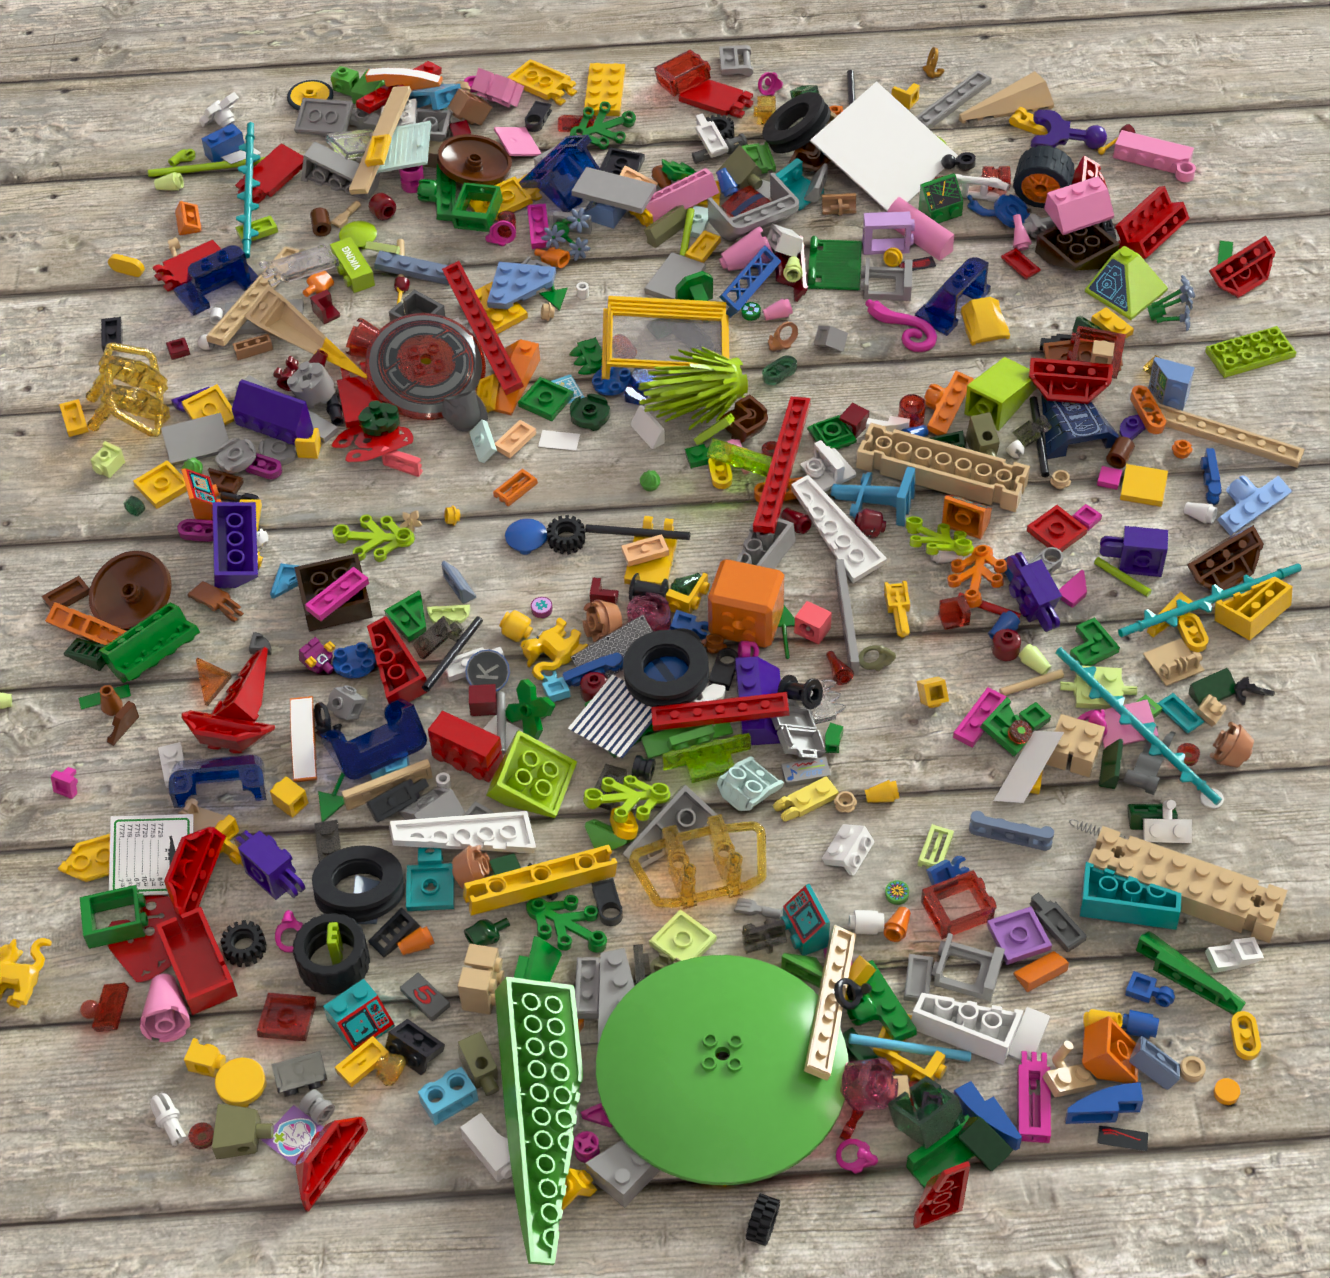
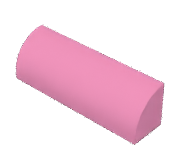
M704 168L655 192L646 206V209L653 215V222L676 206L683 205L687 209L718 194L719 190L712 172Z
M900 197L891 204L887 212L910 211L911 219L915 221V230L911 231L914 237V244L939 261L953 252V233ZM905 228L894 229L904 236Z

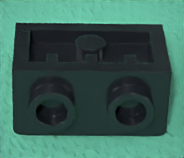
M406 1019L388 1032L385 1045L389 1054L420 1075L426 1072L428 1062L441 1054L445 1047L443 1042L409 1019Z

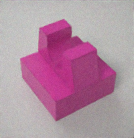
M67 767L62 772L55 770L51 775L53 792L73 799L78 794L76 786L78 779L73 777L77 773L76 769Z

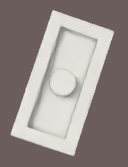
M181 743L158 747L166 788L189 783Z

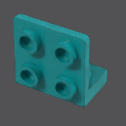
M796 158L775 175L798 198V210H802L811 203V201L804 200L811 181L802 176L803 161Z

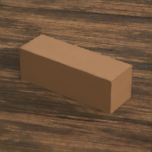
M268 333L233 343L237 360L273 350Z

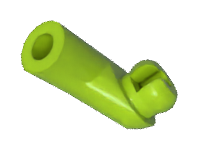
M193 149L180 150L168 160V163L175 167L180 162H191L195 159V151Z

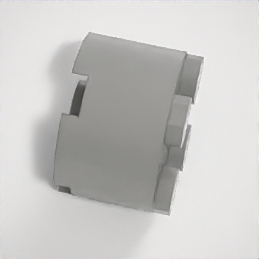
M309 361L301 363L299 369L287 380V384L295 397L306 401L307 407L313 409V405L320 402L325 404L335 393V383L320 363H310Z

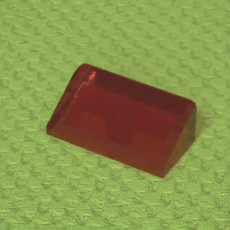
M560 115L558 118V131L570 132L573 127L579 126L583 115ZM595 116L589 120L586 128L594 125Z

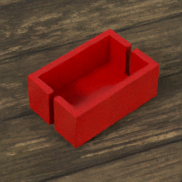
M443 710L428 728L431 753L437 761H444L459 771L463 770L478 780L490 783L503 759L499 736Z

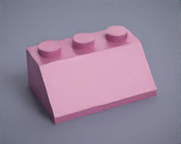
M1099 176L1047 193L1044 209L1063 235L1114 218L1108 188Z

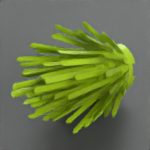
M702 347L703 351L691 348L695 353L678 349L680 353L693 357V359L672 355L669 358L692 363L689 366L654 367L656 370L665 371L648 372L649 375H681L656 377L652 379L658 381L640 383L639 390L651 389L643 393L651 398L640 400L639 404L658 402L646 405L644 409L645 412L660 410V414L656 415V418L676 412V414L667 418L665 422L705 406L704 409L694 414L691 419H695L706 411L708 412L691 424L688 430L700 422L703 423L705 420L706 423H709L718 414L716 418L717 423L737 399L744 398V394L748 393L747 374H742L740 366L743 363L739 358L729 359Z

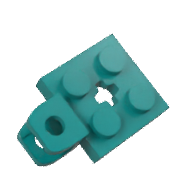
M419 847L418 865H407V912L454 909L455 879L452 873L453 865L452 863L444 864L441 848H431L434 852H426L430 848ZM430 883H433V886L436 887V889H434L433 891H428L424 889L427 888Z

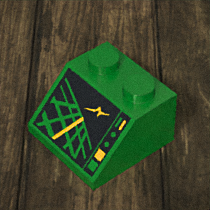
M954 173L920 184L919 211L938 224L962 216L964 201Z

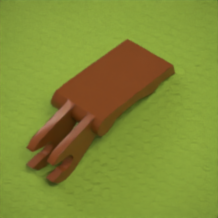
M204 581L187 594L189 598L208 606L214 612L219 609L232 622L237 620V618L232 616L234 612L238 616L244 614L238 610L241 606L230 599L231 597L227 592Z

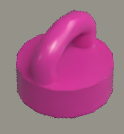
M740 641L738 645V658L750 657L751 647L754 649L752 657H758V645L755 642Z

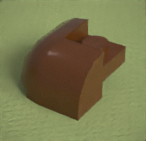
M811 141L796 149L789 161L790 164L796 158L803 161L802 171L808 173H816L824 163L827 165L831 163V160Z
M749 394L735 402L734 409L725 413L719 419L721 420L730 413L733 415L734 421L725 429L732 434L731 439H738L742 444L765 428L768 415L765 406Z

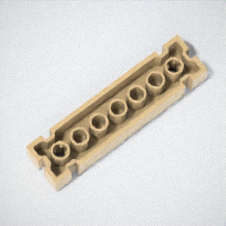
M870 423L866 431L865 440H862L857 451L856 468L869 472L877 469L880 470V475L901 481L903 480L906 468L913 467L915 468L916 485L987 505H992L993 502L999 503L1000 508L1016 512L1021 494L1024 493L1028 484L1030 466L1017 462H1014L1013 465L1006 464V459L897 429L889 432L886 431V426Z
M1102 826L1096 846L1088 861L1094 864L1095 868L1101 870L1107 868L1115 871L1116 875L1125 878L1131 876L1137 878L1140 883L1146 885L1152 883L1182 893V913L1242 933L1243 929L1251 931V937L1270 943L1288 890L1271 884L1268 885V888L1259 886V880L1133 836H1129L1128 840L1121 838V832Z

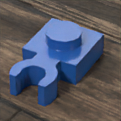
M676 609L669 630L678 628L694 631L703 640L706 639L707 632H703L701 629L708 631V622H696L697 616Z
M956 856L952 862L945 859L926 869L934 891L940 892L958 882L956 875H965L970 871L965 866L959 868L960 863L966 860L965 857Z

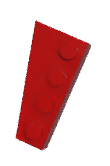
M387 616L368 625L367 629L385 695L393 712L427 693L422 689V685L427 679Z

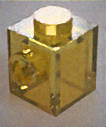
M757 96V106H754V117H757V125H765L769 117L776 111V96Z

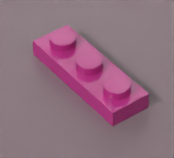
M546 203L527 205L532 249L546 248L547 241L541 239L542 236L547 235L544 228H549Z
M355 567L351 568L305 604L306 610L319 621H322L369 584L368 577Z
M987 687L954 731L953 738L973 748L985 732L980 728L981 724L1007 696Z

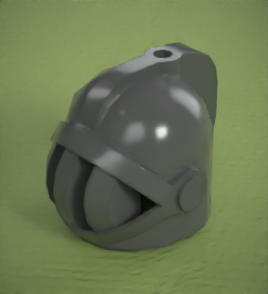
M476 390L444 398L441 408L442 415L457 430L462 432L470 431L481 420H488L486 406L476 394Z

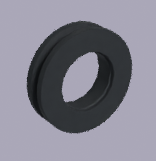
M808 92L801 94L784 103L769 117L763 127L762 136L775 153L783 154L794 151L809 143L826 126L830 119L831 110L819 93ZM803 118V119H802L799 123H797L795 126L789 128V127H790L792 124H794L796 121H798L799 119Z
M659 630L645 634L634 641L625 653L623 659L625 685L629 693L637 701L650 707L690 703L707 686L709 680L707 652L695 637L681 631ZM665 656L681 659L689 666L683 676L668 682L656 681L644 673L648 663L656 658Z
M360 845L337 850L321 860L312 875L314 899L319 910L323 914H344L357 922L374 920L389 913L398 905L404 893L403 872L399 860L389 851L374 846ZM356 874H370L381 880L376 887L362 893H346L336 888V885L341 880Z

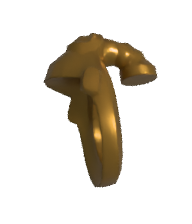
M936 47L930 50L927 64L922 67L923 71L930 78L940 77L945 71L942 68H938L937 72L934 71L939 55L938 48Z

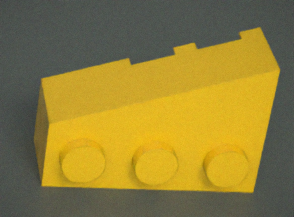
M1273 577L1252 586L1251 590L1241 594L1238 592L1233 594V598L1224 602L1219 600L1215 602L1214 621L1250 641L1291 606L1293 586Z

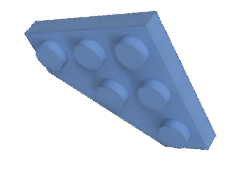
M499 262L487 300L488 308L509 309L513 307V303L521 299L524 301L536 295V291L552 287L556 275V267Z

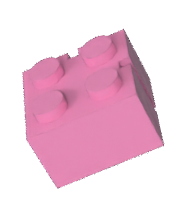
M478 68L471 89L477 91L476 95L486 100L497 102L510 108V105L518 106L524 86L498 74L494 75L492 72Z

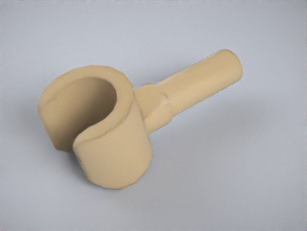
M176 237L168 240L172 257L177 256L176 250L181 248Z

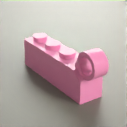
M1121 130L1115 143L1113 158L1175 173L1176 179L1181 182L1192 181L1196 170L1195 165L1191 163L1193 147Z

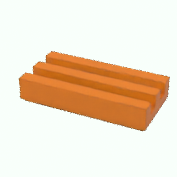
M521 469L493 491L494 497H499V500L502 503L505 502V505L509 507L538 484L537 478L526 470Z

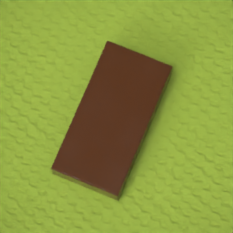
M77 576L44 594L42 599L50 610L54 602L68 607L88 596L90 588L80 576Z

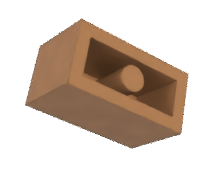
M458 89L448 108L453 111L452 115L457 119L462 120L464 118V120H467L472 125L474 123L482 125L492 106L483 98Z

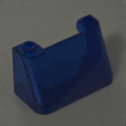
M401 698L389 703L384 709V717L387 724L349 741L346 740L342 732L335 729L319 735L324 747L344 776L352 780L359 779L425 747L427 735L414 704Z
M257 755L179 761L174 764L169 777V795L174 808L185 807L186 800L191 795H197L196 784L241 780L243 791H250L254 795L255 801L267 800L264 762Z

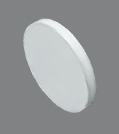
M1211 788L1222 798L1218 805H1215L1201 793L1200 801L1205 807L1216 809L1223 804L1224 797L1220 791Z

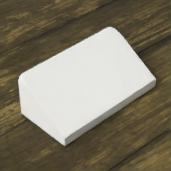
M640 405L631 421V427L651 449H654L665 443V430L649 412L644 411L645 407Z

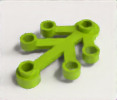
M368 514L360 517V525L371 532L350 531L348 526L344 524L335 526L332 531L334 540L341 544L346 543L348 540L368 541L362 546L355 547L352 551L353 554L362 553L358 554L359 561L364 560L366 553L381 543L390 542L382 548H376L373 552L374 559L377 562H383L386 560L387 554L394 549L411 546L415 541V536L410 529L399 528L393 522L391 516H383L380 519L381 527L392 532L385 533Z
M915 516L906 518L905 528L908 533H921L928 536H911L909 542L911 547L919 548L922 546V543H927L926 553L929 555H937L939 551H954L959 556H968L973 553L974 546L971 540L966 539V532L955 531L952 540L950 538V525L938 524L937 532L923 527V519Z
M632 775L624 777L623 785L611 777H605L602 779L601 789L605 792L615 790L619 793L603 795L600 790L589 788L584 792L583 802L589 809H596L603 803L624 802L621 807L615 809L613 816L616 822L624 823L627 821L628 813L640 800H647L643 806L637 807L636 818L640 821H647L651 810L656 804L668 802L671 794L668 786L663 783H654L650 786L637 780Z

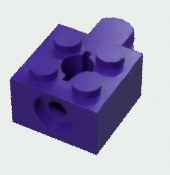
M1124 526L1122 537L1104 536L1101 538L1100 554L1103 557L1119 558L1118 569L1122 572L1133 575L1162 577L1168 551V530Z

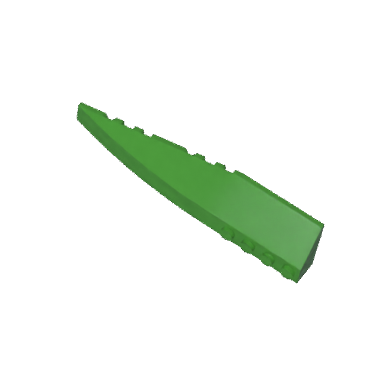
M505 977L495 990L505 1121L514 1191L528 1264L553 1266L556 1260L560 1233L558 1231L559 1221L562 1219L563 1213L561 1209L567 1187L565 1185L566 1176L569 1173L572 1154L573 1129L577 1120L576 1109L581 1094L579 1089L583 1080L574 985Z

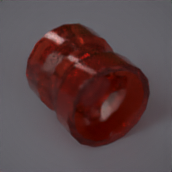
M503 211L498 214L497 222L508 221L516 229V216L513 212ZM507 225L498 227L497 231L501 237L508 238L512 235V231Z

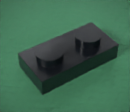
M121 317L101 319V347L103 352L123 350Z

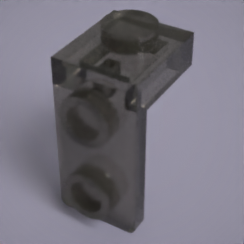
M442 616L413 643V646L419 657L424 660L448 638L457 642L463 634L464 628L458 621H452Z

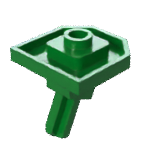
M704 271L685 276L675 287V299L698 301L713 299V277ZM702 320L703 323H709V322H710V321H707V320Z

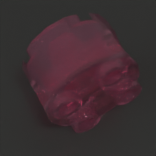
M646 593V596L640 597V595H637L629 602L627 606L628 623L643 615L653 632L670 629V607L666 598L659 594Z
M872 1058L850 1061L845 1064L840 1092L851 1108L859 1112L886 1109L887 1106L894 1104L898 1095V1078H893L892 1072H895L894 1067L886 1059Z

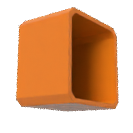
M728 559L721 561L708 595L709 633L718 634L723 639L736 642H755L759 647L764 648L772 645L784 609V574L780 570Z

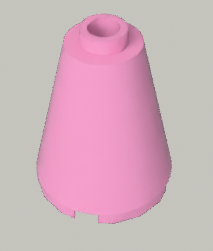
M761 227L755 228L721 253L722 258L719 261L723 269L727 268L728 272L744 269L764 245L772 252L767 237H762L761 235L763 231ZM764 253L761 255L762 263L770 261Z
M159 974L151 981L140 1019V1029L147 1039L152 1040V1037L158 1038L159 1042L175 1041L186 1034L187 1028L190 1027V1017L176 979L169 974Z

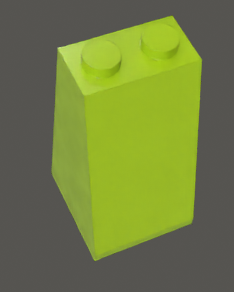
M1006 357L1002 358L967 385L964 414L971 417L990 412L996 430L1000 431L1037 388L1029 378L1030 369Z

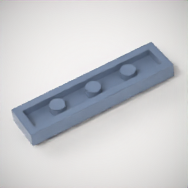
M379 251L374 263V269L449 285L442 271V268L448 265L385 251Z

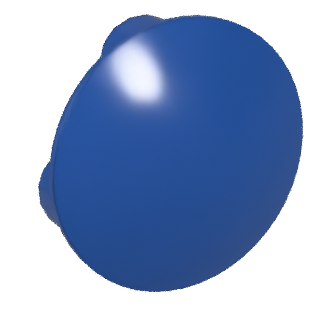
M601 366V369L592 378L593 388L598 393L607 396L624 392L632 382L630 370L623 367H611L610 379H602Z
M520 519L509 525L505 532V539L511 548L518 550L522 555H528L532 550L541 547L547 542V530L537 520Z
M359 642L356 645L336 649L332 663L337 674L353 679L369 674L376 665L375 653L368 648L365 642Z

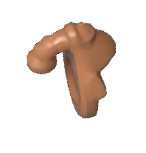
M787 321L779 325L774 333V337L772 335L769 336V349L776 351L791 348V344L798 336L796 324ZM786 326H790L792 328L791 336L786 340H782L780 338L781 330Z

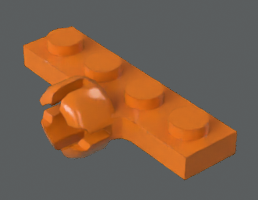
M955 371L946 388L937 384L929 386L931 389L926 391L925 399L922 402L924 406L934 410L927 425L929 432L938 436L947 434L966 396L967 385L974 378Z

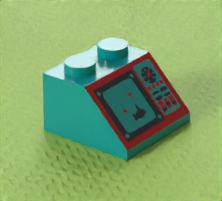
M807 884L783 906V916L780 917L783 928L789 930L791 934L790 939L793 947L799 949L803 956L828 947L830 921L811 885Z
M362 979L323 1006L327 1021L352 1052L372 1036L377 1039L395 1027L380 998L365 979Z

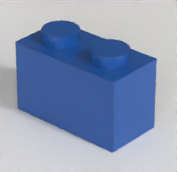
M233 123L201 138L205 156L212 163L224 161L221 157L240 151L239 146L244 144L242 132Z

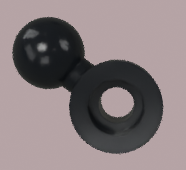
M970 152L961 153L957 158L947 154L943 156L941 164L945 169H952L957 165L960 169L967 171L975 167L976 156Z

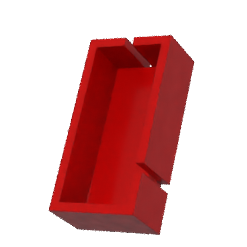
M202 907L181 914L186 929L185 932L181 931L176 917L156 925L192 1015L238 996L233 979Z

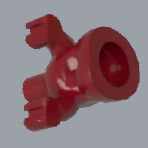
M289 356L285 362L288 367L283 372L281 368L277 367L273 373V376L278 378L277 386L285 391H291L287 380L299 369L298 360Z

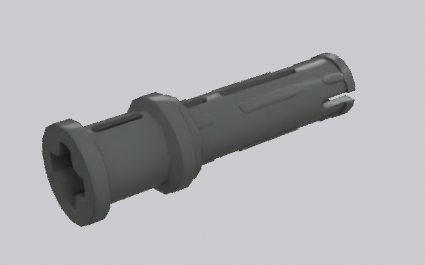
M740 133L737 137L724 140L728 146L727 154L730 155L739 145H748L743 133ZM706 148L692 153L695 164L711 159L709 154L704 155L708 153Z

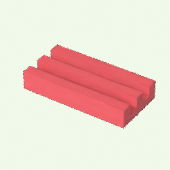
M384 446L381 451L387 450L389 447ZM398 450L382 455L383 465L417 477H420L423 472L421 469L422 464H420L421 458Z

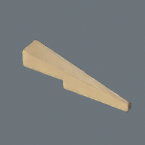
M1034 71L959 114V121L963 124L966 123V120L977 118L980 121L988 116H993V118L1010 116L1015 114L1019 107H1023L1026 110L1032 109L1033 112L1047 106L1049 109L1054 108V102L1046 81Z

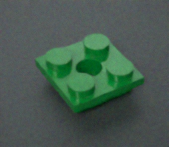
M839 415L807 427L815 442L821 440L831 449L835 448L837 450L857 443V439L847 424L840 421Z

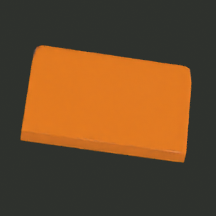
M180 201L175 210L179 235L201 232L198 205Z
M1052 951L1015 971L1013 974L1026 992H1029L1065 973L1068 970L1069 963L1065 958Z

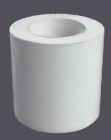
M586 282L578 283L576 286L577 297L579 299L588 298V284Z
M218 307L212 308L210 313V322L216 325L223 318V310Z
M442 772L436 776L437 787L451 789L449 774Z

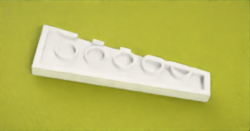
M809 475L791 484L792 492L836 559H844L846 574L852 583L886 564L887 558Z
M527 811L390 821L389 824L393 846L464 850L469 845H481V851L535 853L536 850Z

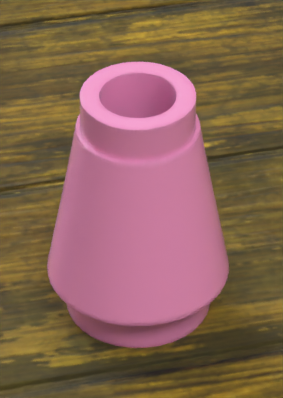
M783 298L762 310L766 321L786 318L793 314L789 300H783Z

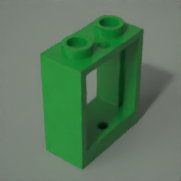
M464 182L451 213L454 228L490 232V227L493 225L503 201L500 186ZM471 200L490 202L486 213L466 210Z
M137 885L79 897L83 937L89 949L146 936L145 926H148V918L146 912H143V907H146L144 893H139ZM134 905L136 921L97 930L95 913Z

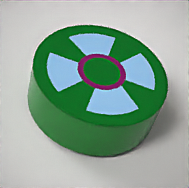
M755 302L745 303L741 308V315L748 321L757 320L761 316V307Z

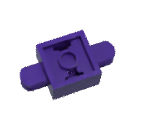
M1022 552L1008 556L1007 565L1014 576L1009 584V592L1017 600L1022 616L1026 617L1028 622L1038 619L1045 632L1060 627V619L1054 608L1062 595L1042 559L1028 564Z
M245 830L241 833L242 837L237 836L234 839L245 873L275 900L285 892L292 898L298 896V891L302 892L306 889L303 881L295 874L296 870L291 862L293 860L291 854L286 849L281 850L270 835L266 836L259 830L252 836Z

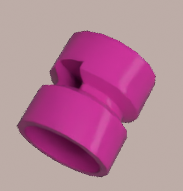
M423 165L399 169L403 191L417 193L418 182L420 179H424Z

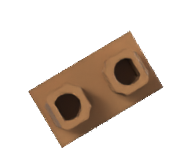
M856 193L822 195V215L838 214V216H842V214L856 213Z

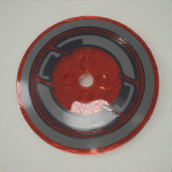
M416 313L394 319L376 333L367 349L365 371L370 388L382 403L397 406L399 414L409 418L436 420L444 418L441 409L444 398L471 390H476L477 394L479 381L485 378L486 363L479 342L463 325L445 316L431 313ZM428 358L431 360V363L426 365L421 360Z

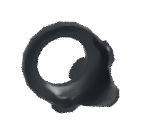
M1248 676L1243 677L1233 687L1235 697L1242 705H1245L1246 696L1242 695L1243 691L1271 697L1275 695V691L1257 687L1254 683L1250 684Z
M322 702L316 703L314 706V717L317 725L315 729L317 731L315 733L325 740H333L341 732L342 724L332 726L334 730L331 731V717L328 708ZM321 708H323L325 713L324 720H322Z
M849 978L838 980L834 986L837 1002L841 1007L848 1010H854L858 1007L862 996L870 993L872 990L871 985L868 983L859 986ZM844 984L848 985L847 997L852 1002H848L843 996L842 988Z

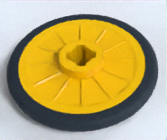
M305 80L290 88L287 94V101L291 107L300 110L303 98L332 100L334 92L332 87L326 82Z

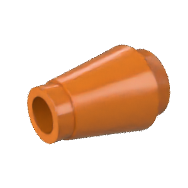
M899 907L885 923L884 936L888 940L899 942L906 937L911 915L909 909Z
M420 926L397 944L404 956L429 949L435 942L428 927L421 928Z

